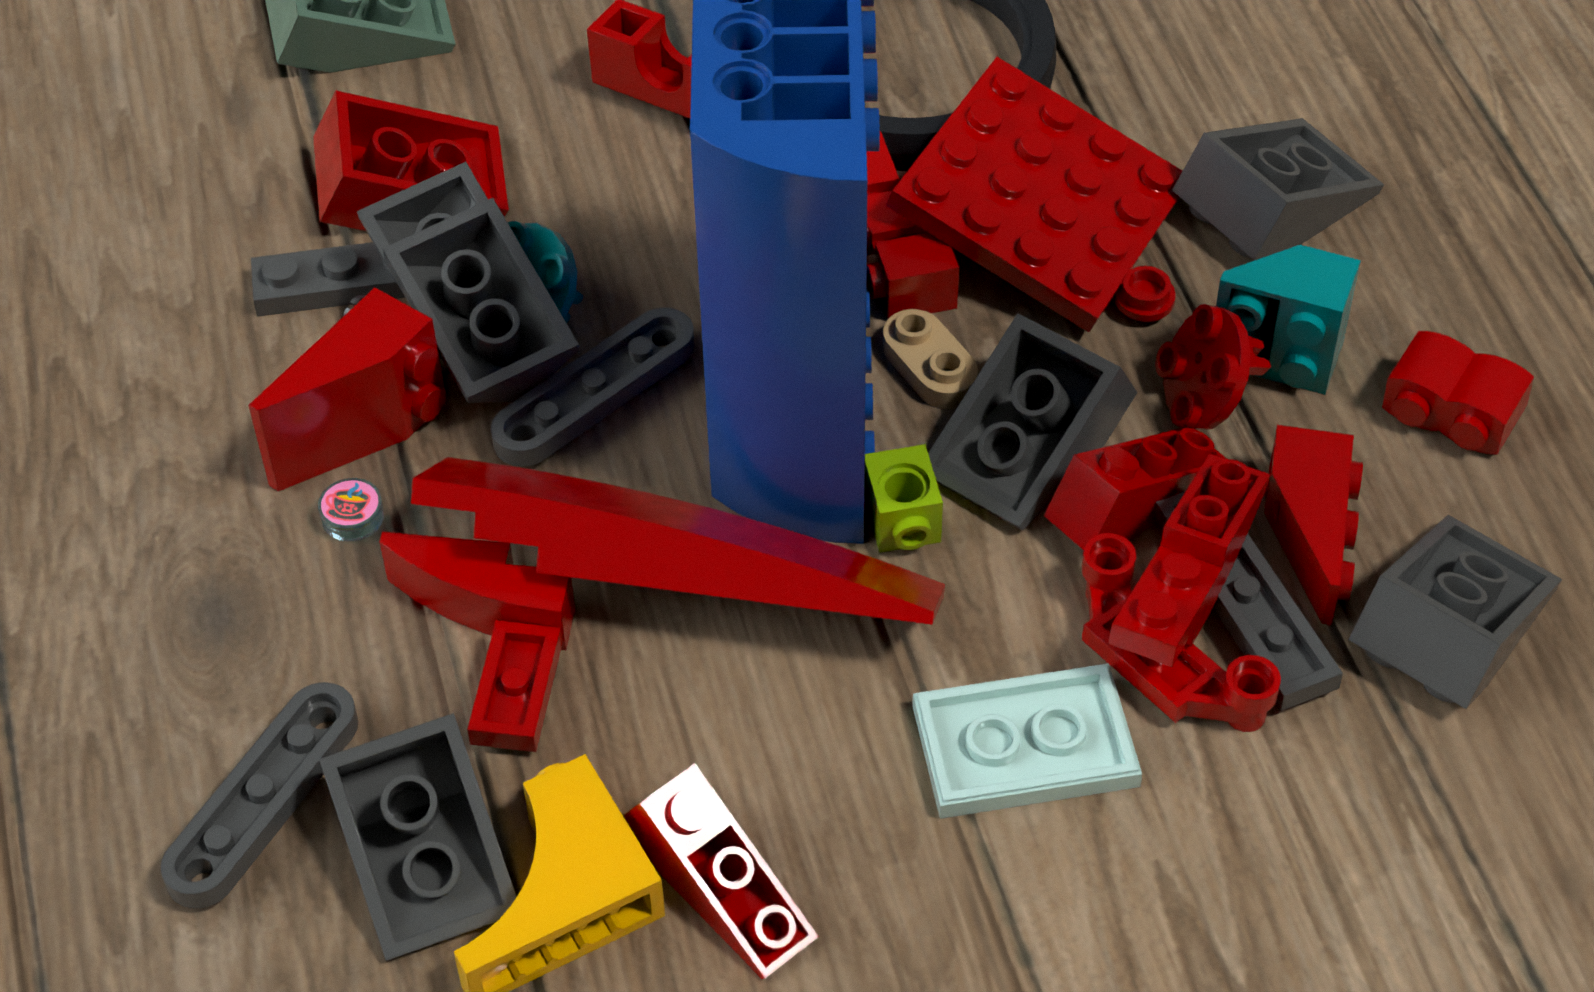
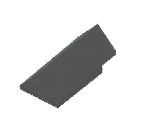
M467 162L357 211L358 218L410 306L433 319L438 353L468 403L514 402L551 377L579 350L578 342L493 198L488 200Z

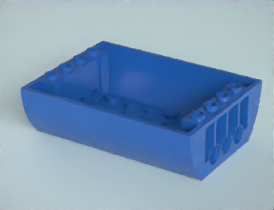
M693 0L690 139L711 496L731 510L749 519L781 527L822 541L864 544L865 454L875 452L874 431H865V420H873V383H865L866 373L872 372L871 337H866V328H870V293L866 292L867 151H879L880 125L879 108H865V102H876L878 99L877 59H863V53H876L875 11H862L861 7L874 6V0Z

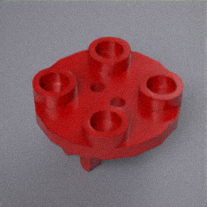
M1208 304L1199 305L1193 314L1184 321L1172 342H1165L1158 350L1155 361L1156 372L1158 376L1164 378L1163 385L1166 405L1170 410L1173 424L1179 427L1196 430L1215 428L1229 418L1240 402L1249 375L1262 376L1271 368V364L1267 359L1257 356L1264 348L1263 342L1248 336V331L1240 317L1225 308Z

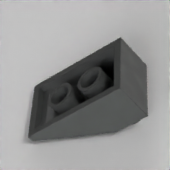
M1300 118L1204 132L1172 191L1189 204V211L1196 218L1212 224L1229 238V244L1233 250L1244 257L1257 260L1303 244L1377 196L1384 184L1306 120Z
M1017 313L928 453L938 484L1023 531L1051 502L1074 454L1102 448L1138 392L1120 366Z
M1447 515L1380 575L1348 640L1365 649L1367 655L1376 663L1388 668H1397L1421 682L1424 688L1435 698L1448 703H1456L1467 709L1489 685L1555 593L1562 579L1461 521Z
M454 713L319 759L386 962L493 924L512 905L516 899V894Z

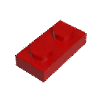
M495 621L467 728L470 745L528 752L537 751L563 644L561 627Z

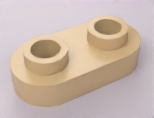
M918 309L899 311L888 318L884 324L883 352L899 374L927 404L940 409L957 408L978 376V366L974 358L939 319L929 312ZM942 369H951L952 371H944Z

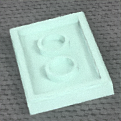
M1109 663L913 693L912 707L940 819L1141 786L1142 771Z

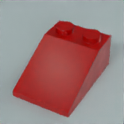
M335 90L313 136L320 222L366 231L358 218L357 211L464 162H467L488 200L493 198L503 216H506L509 207L498 126Z
M374 287L248 405L268 484L271 488L279 492L405 441L425 422L433 420L439 414L447 400L433 319Z

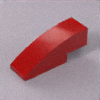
M382 531L379 543L387 580L416 602L449 620L491 636L496 620L561 627L563 641L561 650H567L575 613L571 577L536 573V566L514 565L510 543Z

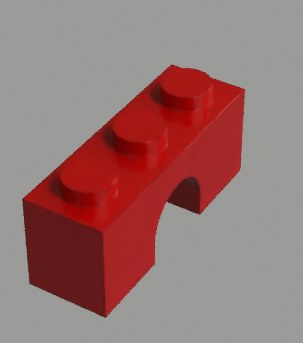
M616 0L587 28L592 82L690 118L692 54L687 58L672 45L666 32L665 15L624 0Z

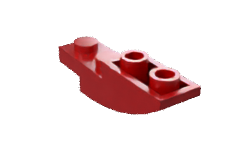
M1209 453L1165 523L1160 547L1114 619L1108 644L1170 667L1174 665L1185 644L1193 645L1212 610L1255 518L1268 486L1270 474L1248 467L1240 461L1225 459Z

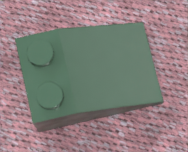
M265 0L277 64L331 73L452 52L455 46L445 0Z

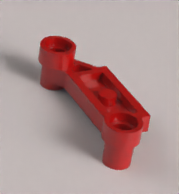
M1103 533L1092 537L1084 547L1082 574L1087 581L1085 593L1088 599L1090 620L1083 625L1082 641L1175 723L1184 716L1225 721L1234 729L1242 732H1253L1260 729L1265 723L1267 711L1277 701L1281 683L1280 672L1270 660L1257 655H1245L1233 660L1229 664L1227 671H1225L1196 645L1189 646L1185 644L1174 665L1170 667L1108 644L1112 623L1132 592L1130 582L1134 575L1136 550L1128 539L1118 534Z

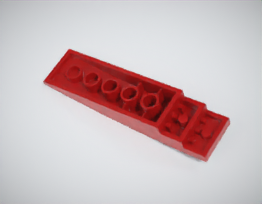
M446 457L413 477L411 504L475 512L473 538L538 547L536 573L933 625L944 598V583L885 561L739 515L621 486L550 472Z

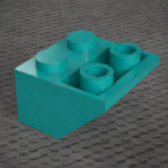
M1297 245L1223 271L1219 282L1216 306L1225 308L1240 317L1248 331V336L1259 339L1264 344V348L1257 356L1267 359L1271 364V368L1264 375L1254 376L1326 395L1344 343L1361 260L1304 245Z

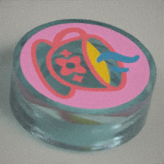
M347 478L334 482L322 492L318 501L319 515L324 530L331 537L341 541L365 539L375 533L384 520L381 494L374 484L364 479Z

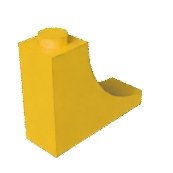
M586 754L566 763L549 765L542 769L534 778L523 782L528 818L536 834L533 862L521 891L500 919L473 941L454 951L460 983L464 992H510L665 916L662 880Z

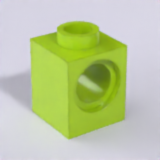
M926 444L865 454L864 501L879 553L899 549L914 550L928 544L940 543L942 537L943 501Z

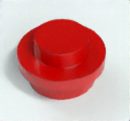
M1138 266L1129 270L1123 278V283L1115 293V302L1118 309L1127 317L1143 322L1157 321L1166 317L1173 310L1176 298L1175 289L1171 284L1169 276L1161 269L1153 266Z

